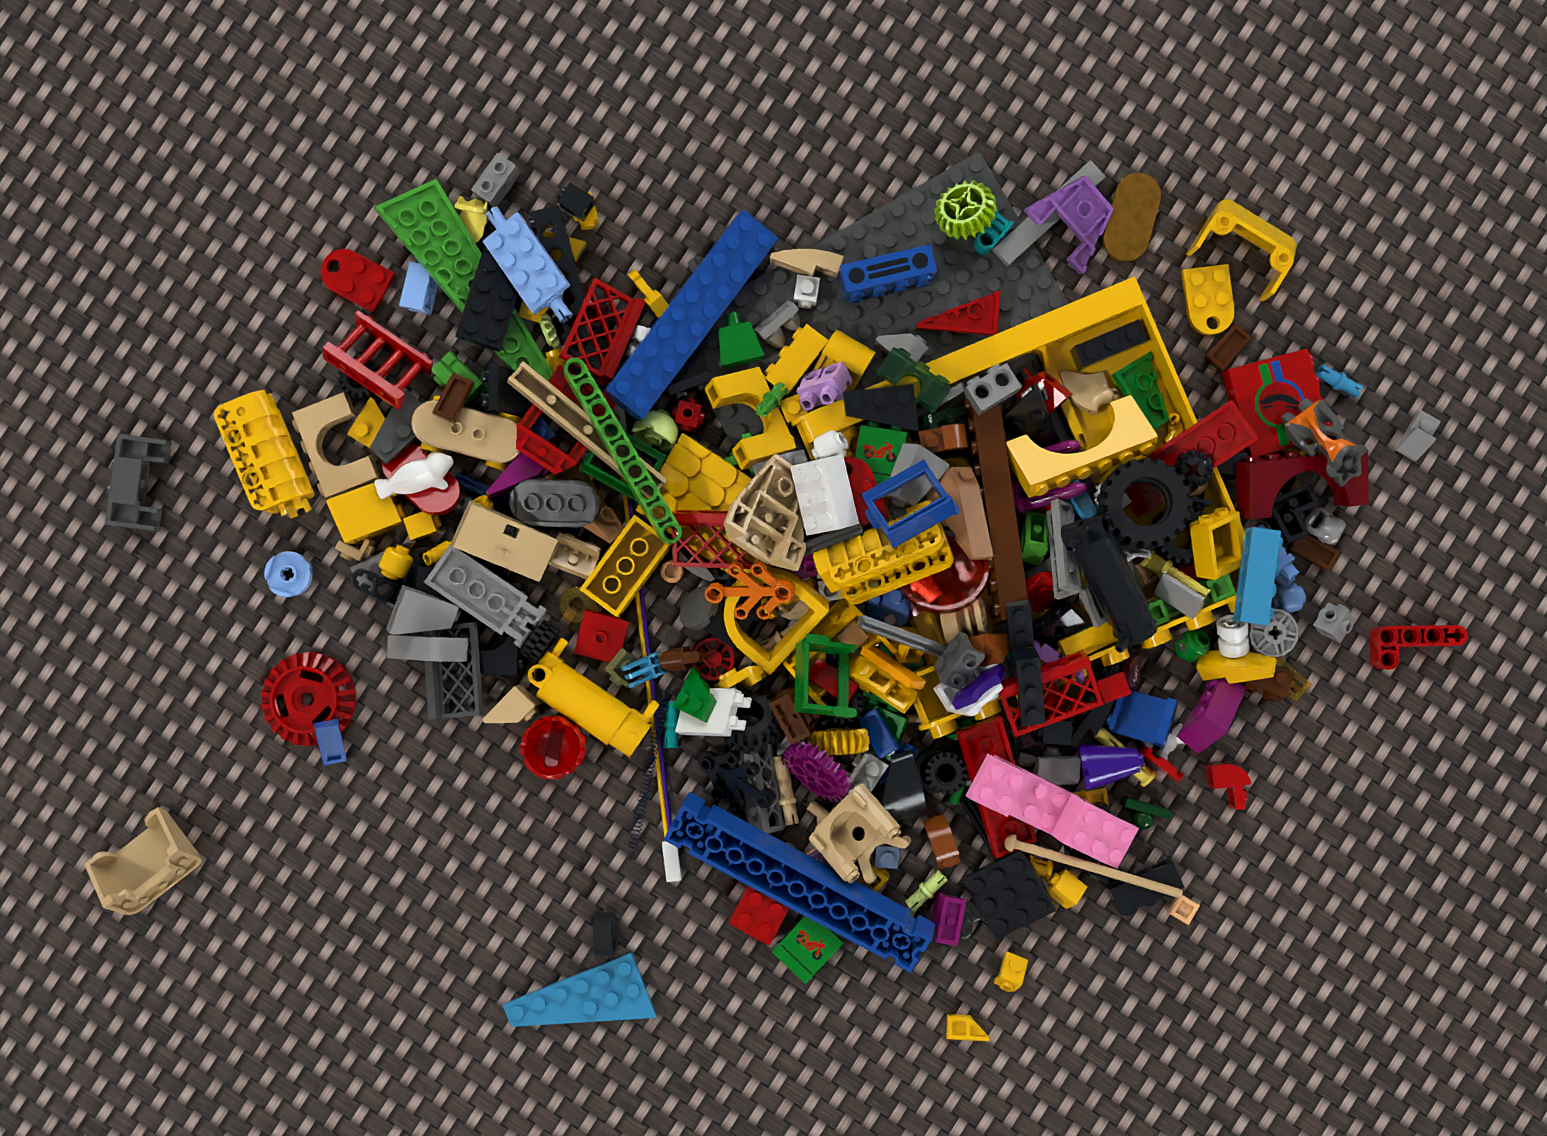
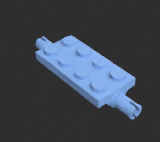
M493 207L490 209L493 214L488 211L486 216L496 230L483 240V243L532 313L537 314L543 308L548 307L554 311L561 323L567 322L566 316L571 319L573 314L563 302L562 295L564 290L570 286L569 282L520 213L516 212L506 220L500 209Z

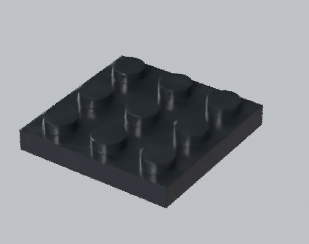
M1016 850L962 878L964 885L996 940L1054 913L1058 909L1026 852Z

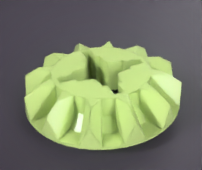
M547 313L541 315L542 320L539 322L549 347L552 346L554 350L560 348L561 342L550 315Z

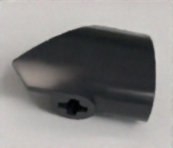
M911 749L890 755L889 775L880 801L881 805L900 826L903 821L928 814L919 773Z

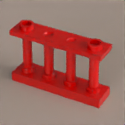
M357 310L355 313V325L357 327L339 346H335L328 341L323 347V359L399 410L404 405L405 393L403 390L421 370L430 375L432 373L433 361H431L427 354L418 352L381 327L371 316L364 315ZM364 332L374 337L375 341L359 358L354 359L346 353ZM383 345L393 350L394 353L378 371L373 372L365 366ZM402 357L413 364L396 384H390L384 379Z

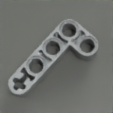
M388 635L387 658L446 662L467 661L468 638Z

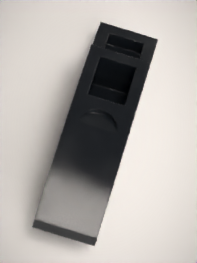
M1115 663L1106 667L1102 666L1098 672L1100 675L1098 679L1119 672V665ZM1085 691L1084 699L1086 701L1092 702L1096 700L1093 692ZM1114 700L1078 715L1080 719L1075 725L1072 724L1071 746L1076 747L1088 730L1094 734L1099 732L1111 710Z

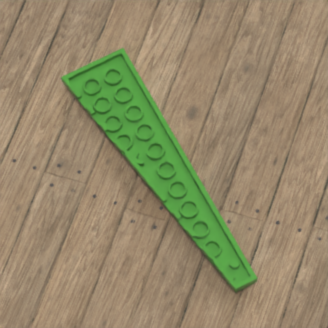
M437 179L375 206V211L463 313L482 253ZM514 308L501 351L495 352L513 373L524 361L548 381L554 372Z

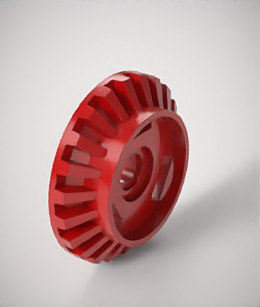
M304 652L291 655L281 660L276 667H273L268 678H265L263 683L265 685L263 691H261V710L264 711V719L269 723L274 733L281 736V739L284 741H289L294 745H318L313 721L328 706L332 711L324 721L338 719L341 733L348 726L356 708L354 682L341 663L325 654ZM306 670L323 676V681L319 682L301 677L302 672ZM307 692L311 693L314 697V702L310 706L305 705L302 700L303 695ZM281 694L284 695L289 715L287 717H284L280 709L279 695Z

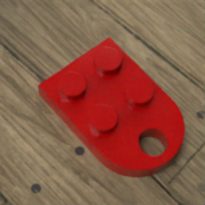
M338 249L326 256L321 266L322 280L331 291L373 314L376 313L396 276L394 272L349 249ZM338 261L340 269L335 273L330 272V264Z
M845 457V463H850L853 467V472L848 478L858 521L863 527L871 523L865 515L867 506L862 493L877 486V482L866 462L855 457ZM883 498L875 501L874 504L884 518L889 517Z

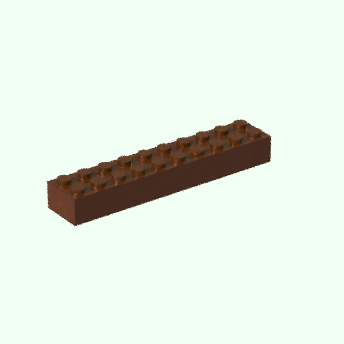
M975 390L979 398L987 397L985 390ZM964 396L961 406L962 413L967 414L965 427L967 437L970 436L968 456L969 459H973L974 466L972 470L979 484L993 551L992 559L983 560L985 573L989 572L990 579L987 582V592L989 596L992 595L993 604L990 605V614L992 619L995 618L996 623L1007 622L1005 603L1028 600L1001 406L999 403L978 416L968 398Z

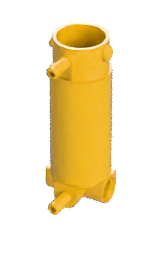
M560 638L553 650H546L538 664L532 666L528 671L529 681L539 688L536 697L606 745H612L630 758L652 726L649 724L650 719L660 704L652 700L643 714L634 708L631 709L565 664L564 660L559 656L567 646L568 641ZM540 668L546 673L544 680L538 676Z

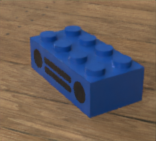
M931 244L840 265L838 279L844 302L850 301L853 304L863 301V297L872 296V298H879L885 296V292L893 290L894 293H901L907 291V287L916 285L917 288L926 287L933 281L937 268Z

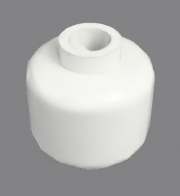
M829 430L815 438L812 453L816 460L843 454V457H845L848 443L841 432Z

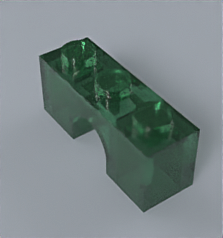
M893 347L878 368L876 374L893 386H896L903 377L911 376L916 378L920 383V392L915 401L934 414L952 389L948 385L950 383L949 380L939 374L935 376L929 371L930 367L921 361L917 363L910 358L911 354L905 349Z

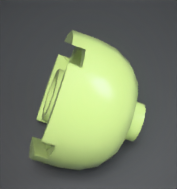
M662 409L650 410L642 420L635 421L631 432H634L633 437L651 447L654 444L660 447L659 451L670 452L677 442L678 426L669 412Z

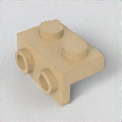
M559 532L557 535L558 542L548 565L587 580L599 562L601 548L592 542L578 540L572 534Z

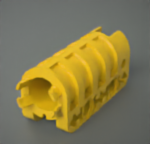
M259 390L218 406L214 411V418L251 506L259 511L273 514L280 513L281 516L289 514L290 518L299 516L296 511L297 509L304 508L306 513L311 511L312 507L308 500L315 493L272 393L266 394L265 390ZM225 410L229 412L226 416V420L222 418V416L225 415ZM230 434L234 438L235 443L230 441ZM248 476L251 479L253 486L249 485L247 481Z

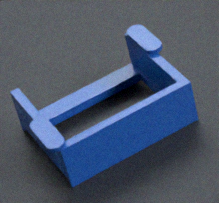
M925 459L862 493L867 506L865 511L866 517L875 529H881L893 548L948 517L957 515L960 511L952 497L947 494L930 470ZM925 474L940 498L889 526L874 502Z

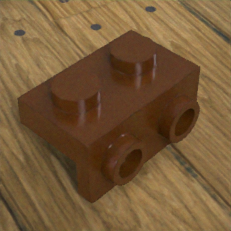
M1276 665L1274 677L1239 683L1246 687L1247 692H1257L1264 695L1263 698L1265 700L1277 702L1287 698L1295 673Z

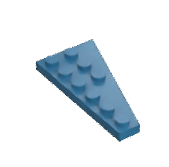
M632 951L503 1004L511 1027L657 1018V1013Z

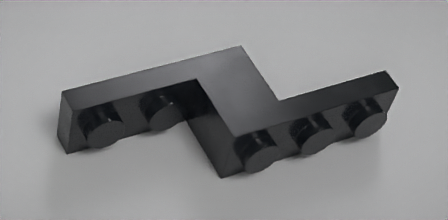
M1029 600L1005 603L1010 664L1017 681L1020 723L1022 726L1044 724L1046 722L1041 662L1034 647L1031 603Z

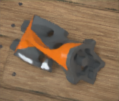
M1306 398L1298 406L1299 415L1295 416L1291 412H1287L1281 416V424L1286 430L1287 439L1312 458L1320 450L1328 460L1326 467L1327 475L1330 478L1333 477L1340 487L1344 486L1352 477H1359L1362 474L1361 457L1368 449L1364 445L1355 444L1343 435L1345 431L1343 424L1323 400L1319 399L1314 403ZM1324 422H1330L1332 423V426H1326L1323 424ZM1306 442H1315V443H1314V445L1309 446Z

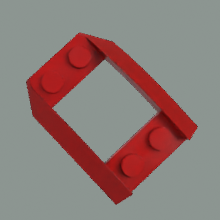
M558 364L548 382L567 398L581 406L564 377V366ZM568 369V372L571 375L576 376V374H574L573 372H571V370ZM582 386L580 388V392L584 396L593 394V390L589 386ZM603 394L604 398L606 399L607 403L613 411L614 407L616 406V403H614L612 400H610L607 396ZM532 404L516 426V449L554 474L575 466L587 450V447L578 441L571 452L567 454L532 431L531 428L543 413L542 410ZM601 406L592 408L593 414L597 417L605 414Z

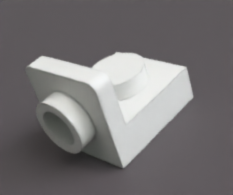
M797 275L793 303L798 304V307L810 309L811 306L816 307L820 278Z

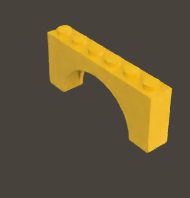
M1129 395L1110 402L1107 417L1112 431L1103 442L1087 451L1073 454L1051 452L1036 445L1027 434L1007 441L1008 463L1027 496L1031 498L1036 495H1044L1051 489L1065 487L1072 481L1085 479L1093 473L1106 471L1116 464L1127 463L1137 456L1148 455L1155 450L1158 435L1133 397Z

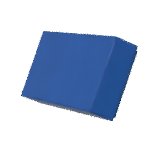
M875 708L865 714L862 719H858L861 727L868 731L870 744L879 760L900 749L879 708Z
M338 719L314 723L323 766L347 761Z

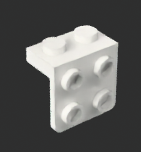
M977 669L962 688L969 685L980 675ZM941 683L933 689L948 712L974 716L982 710L983 705L996 699L1004 687L1000 683L986 691L978 702L957 710L953 706L952 701L958 689Z

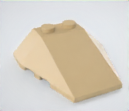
M774 454L731 503L724 521V527L728 540L760 561L773 566L798 571L806 551V543L804 542L805 527L790 468L793 465L779 455Z

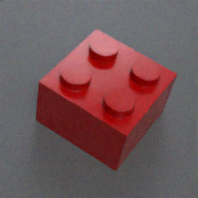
M747 885L729 918V924L770 946L789 907Z

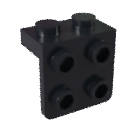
M700 344L667 386L671 399L676 398V400H680L689 396L690 392L696 390L698 392L705 391L704 388L713 378Z
M487 363L481 369L480 381L483 383V392L480 395V403L483 406V412L525 414L529 410V400L507 383L508 378L513 375V372L508 367H498V363Z

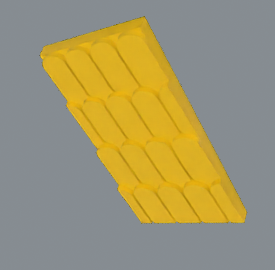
M684 433L681 434L677 444H675L665 460L666 462L659 470V473L667 479L660 493L671 512L674 510L729 511L731 503L753 479ZM638 505L636 511L646 517L641 506ZM660 507L653 508V516L656 519H662L664 517L663 509ZM680 526L682 530L681 537L686 540L692 532L686 526ZM703 526L698 531L706 541L715 534L708 526ZM665 528V531L672 535V528ZM724 528L720 533L728 540L726 530ZM696 536L688 542V545L696 552L704 545ZM718 536L710 543L718 553L726 546ZM732 543V545L737 549V551L740 554L744 551L742 548ZM707 547L700 553L709 561L715 557ZM729 548L721 555L727 563H732L737 559V556ZM748 552L743 556L749 563L758 561L756 557ZM766 564V568H773V565ZM720 568L728 573V568ZM743 569L746 573L751 571V569Z

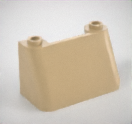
M157 807L150 811L144 820L148 828L115 854L104 851L98 852L84 864L103 908L125 915L136 914L201 864L202 859L198 851L166 810Z

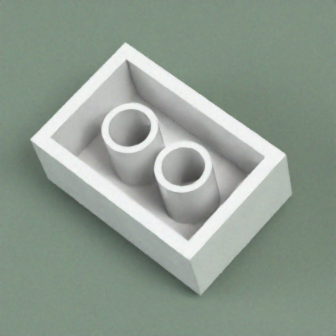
M843 454L790 466L806 536L859 524Z

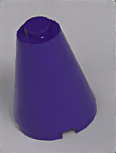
M1089 744L1079 745L1086 791L1141 772L1140 767H1145L1143 754L1138 753L1135 748Z

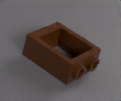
M795 683L783 688L769 703L791 745L810 736L823 721L820 714L794 712ZM808 694L809 704H815L811 696Z

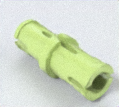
M937 870L925 883L919 884L920 888L905 900L906 904L916 912L926 900L934 897V893L948 879L940 870Z

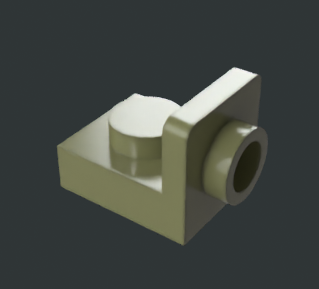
M621 648L605 668L611 675L609 679L619 687L622 684L628 687L630 682L625 679L624 675L630 673L634 668L622 671L621 667L638 659Z

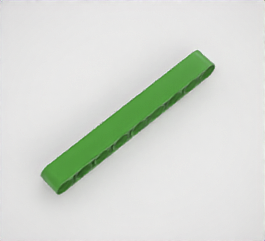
M579 358L569 359L564 365L566 381L659 539L666 545L675 544L682 536V530L585 363ZM576 365L580 368L581 373L576 376L571 375L568 372V368ZM582 386H589L592 388L593 394L584 396L580 392V388ZM601 406L605 414L597 417L593 414L592 408ZM612 426L616 429L617 435L608 437L604 433V429ZM618 447L627 448L629 455L625 458L619 457L616 453ZM630 467H637L641 472L640 477L632 478L628 473V469ZM643 487L650 488L653 493L652 497L649 499L643 498L640 494V489ZM653 508H662L664 517L656 519L652 514ZM671 527L676 531L675 539L670 540L665 537V528Z

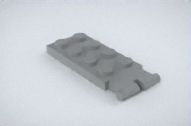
M452 544L449 545L424 581L425 584L500 635L506 632L516 639L514 644L519 648L524 645L533 632L526 627V624L529 622L536 627L547 612V609L539 605L536 608L527 602V595L463 551L454 548Z

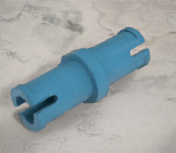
M1325 364L1318 368L1317 371L1320 373L1316 372L1315 374L1321 380L1329 383L1333 389H1340L1353 398H1357L1361 393L1358 389H1363V385L1347 378L1345 373H1338Z

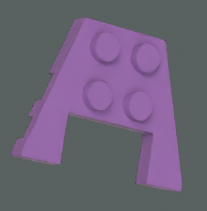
M1081 176L1025 208L1024 212L1036 226L1041 225L1053 211L1058 214L1081 241L1079 246L1066 260L1078 274H1084L1089 257L1093 256L1096 249L1095 244L1099 236H1102L1114 208L1087 176Z

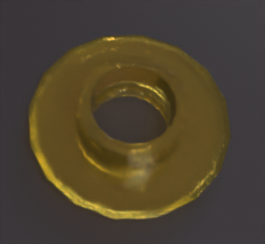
M579 586L567 589L562 594L559 603L563 616L569 621L577 623L582 621L584 610L594 611L596 604L593 599L579 590L581 588ZM581 598L583 600L584 607L581 611H574L572 609L571 602L573 599Z

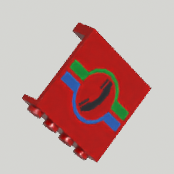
M1308 348L1222 372L1229 401L1233 399L1260 438L1244 448L1243 452L1248 453L1247 457L1261 456L1295 447L1296 445L1287 439L1286 430L1281 424V416L1287 412H1291L1295 416L1299 415L1298 406L1306 398L1314 403L1319 399L1325 402L1324 398L1320 395V381L1314 373V359L1308 352ZM1324 422L1323 424L1326 426H1332L1330 422Z

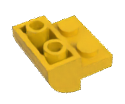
M836 330L827 342L812 371L820 368L824 370L827 366L843 361L853 379L851 385L847 386L845 391H854L876 352L841 331Z

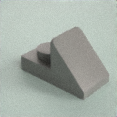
M1422 410L1417 411L1395 450L1409 459L1417 461L1436 441L1433 434L1441 421Z

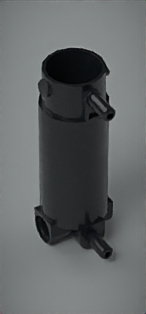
M1104 513L1063 525L1061 537L1066 550L1074 554L1106 622L1113 628V636L1119 641L1115 646V650L1122 653L1126 647L1140 644L1151 638L1157 632V621L1152 618L1148 610L1149 604L1114 534L1116 527L1110 516Z

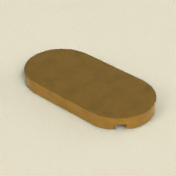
M1129 174L1116 187L1111 204L1114 210L1102 236V243L1108 252L1107 254L1115 261L1123 263L1133 261L1140 257L1148 247L1161 200V190L1155 179L1147 174Z

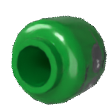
M1198 629L1187 630L1175 640L1176 654L1187 662H1194L1200 659L1210 650L1208 635Z

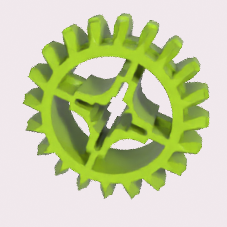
M964 180L962 185L955 183L954 188L947 187V193H941V199L936 200L937 207L934 208L935 220L943 233L946 232L949 238L954 236L958 240L963 236L967 240L969 235L976 238L977 232L984 233V227H991V221L995 220V212H997L995 197L992 195L991 190L985 187L982 182L977 184L973 180L968 184ZM975 201L981 202L982 205H977ZM950 215H954V217H955L956 219L954 220V219L950 218L949 216H950Z

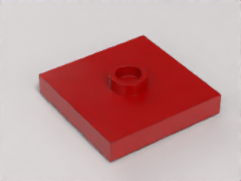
M585 609L574 654L610 663L624 646L630 620Z

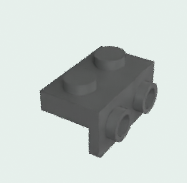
M959 631L955 638L949 642L947 649L936 660L934 665L941 684L961 690L983 661L985 655L983 652L973 649L968 635Z

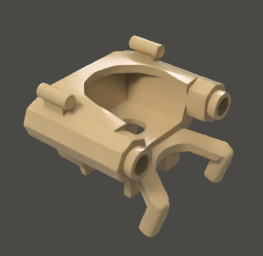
M861 784L845 796L810 835L809 841L844 882L852 883L859 877V869L854 864L858 861L864 880L868 884H872L877 878V873L872 870L870 864V857L874 849L882 844L907 848L911 838L908 835L903 836V838L898 837L901 833L900 825L866 786ZM858 827H862L865 831V836L861 841H857L853 837V832Z

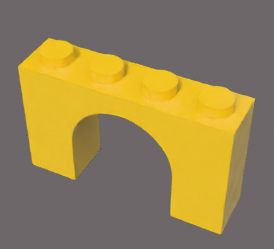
M760 367L712 378L704 388L713 409L741 403L757 411L756 406L763 400V395L766 392H770L765 375ZM778 407L772 409L766 417L759 415L763 422V434L742 439L732 449L741 470L751 468L754 464L768 460L774 454L782 455L793 452L797 448L794 437L790 434L785 418Z

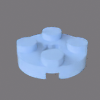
M285 551L273 556L268 561L264 576L273 593L283 597L299 596L311 584L313 567L303 555ZM291 568L294 577L287 581L286 575L283 573Z

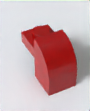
M1226 762L1206 764L1208 787L1213 789L1227 788L1229 806L1236 810L1246 809L1247 793L1243 785H1251L1248 774L1239 766Z

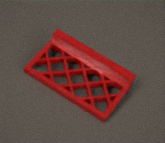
M594 278L559 354V358L565 361L574 358L568 355L567 351L570 346L577 345L581 354L577 358L583 360L590 374L597 377L599 383L606 385L614 377L646 301L638 297L633 299ZM595 287L604 290L605 299L597 301L594 294ZM620 299L627 303L625 309L617 312L613 300ZM608 302L612 313L603 316L599 304ZM594 306L598 317L588 320L585 310L588 307ZM614 317L617 328L609 331L605 319ZM600 321L604 333L594 335L590 324ZM585 325L590 337L580 339L577 328ZM606 336L609 346L607 349L600 350L596 339ZM591 340L596 352L586 355L582 343ZM598 356L601 364L599 370L590 366L588 358Z
M672 511L678 524L686 526L692 532L686 540L681 537L675 544H672L673 567L728 568L731 563H727L721 555L729 548L737 556L735 561L741 560L744 569H751L753 563H749L743 557L747 552L744 550L740 554L732 545L733 542H729L720 533L725 528L724 521L728 511ZM703 526H708L715 533L708 541L698 533ZM672 528L673 540L676 537V531ZM694 536L704 544L697 552L688 545V542ZM716 536L726 545L719 553L710 545ZM683 547L693 555L689 561H679V551ZM706 547L715 556L710 562H705L699 556Z
M1084 650L1041 665L1042 686L1045 689L1043 691L1044 700L1048 692L1059 695L1054 707L1044 703L1045 708L1052 710L1049 717L1045 719L1046 723L1024 726L1017 729L1015 722L1019 716V705L1017 709L1009 706L1006 699L1014 695L1018 696L1017 681L1014 675L1002 680L1001 684L1004 688L999 692L1015 737L1104 705L1091 668L1089 656ZM1086 669L1088 676L1084 684L1073 680L1078 671ZM1059 678L1067 681L1061 692L1051 688L1054 681ZM1071 683L1082 687L1076 698L1066 695ZM1086 690L1093 692L1096 700L1089 703L1080 701ZM1063 698L1074 702L1070 710L1062 711L1058 709Z

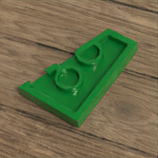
M1150 351L1111 376L1124 397L1129 395L1133 397L1155 430L1168 422L1169 417L1163 395L1158 388L1157 372L1153 369L1151 362L1153 357Z

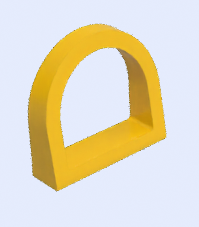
M766 568V570L778 580L790 581L796 589L795 595L810 608L771 651H767L740 628L734 615V610L741 596L726 597L724 605L725 627L732 642L769 675L795 649L796 643L803 640L829 612V600L798 576L778 568ZM751 571L747 573L759 584H767L761 577L754 576ZM738 579L731 587L746 585Z

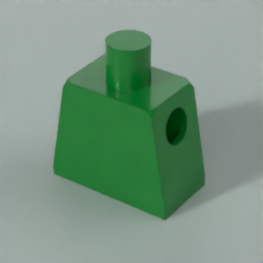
M738 312L726 314L727 327L719 329L722 369L764 360L763 350L751 323H740Z

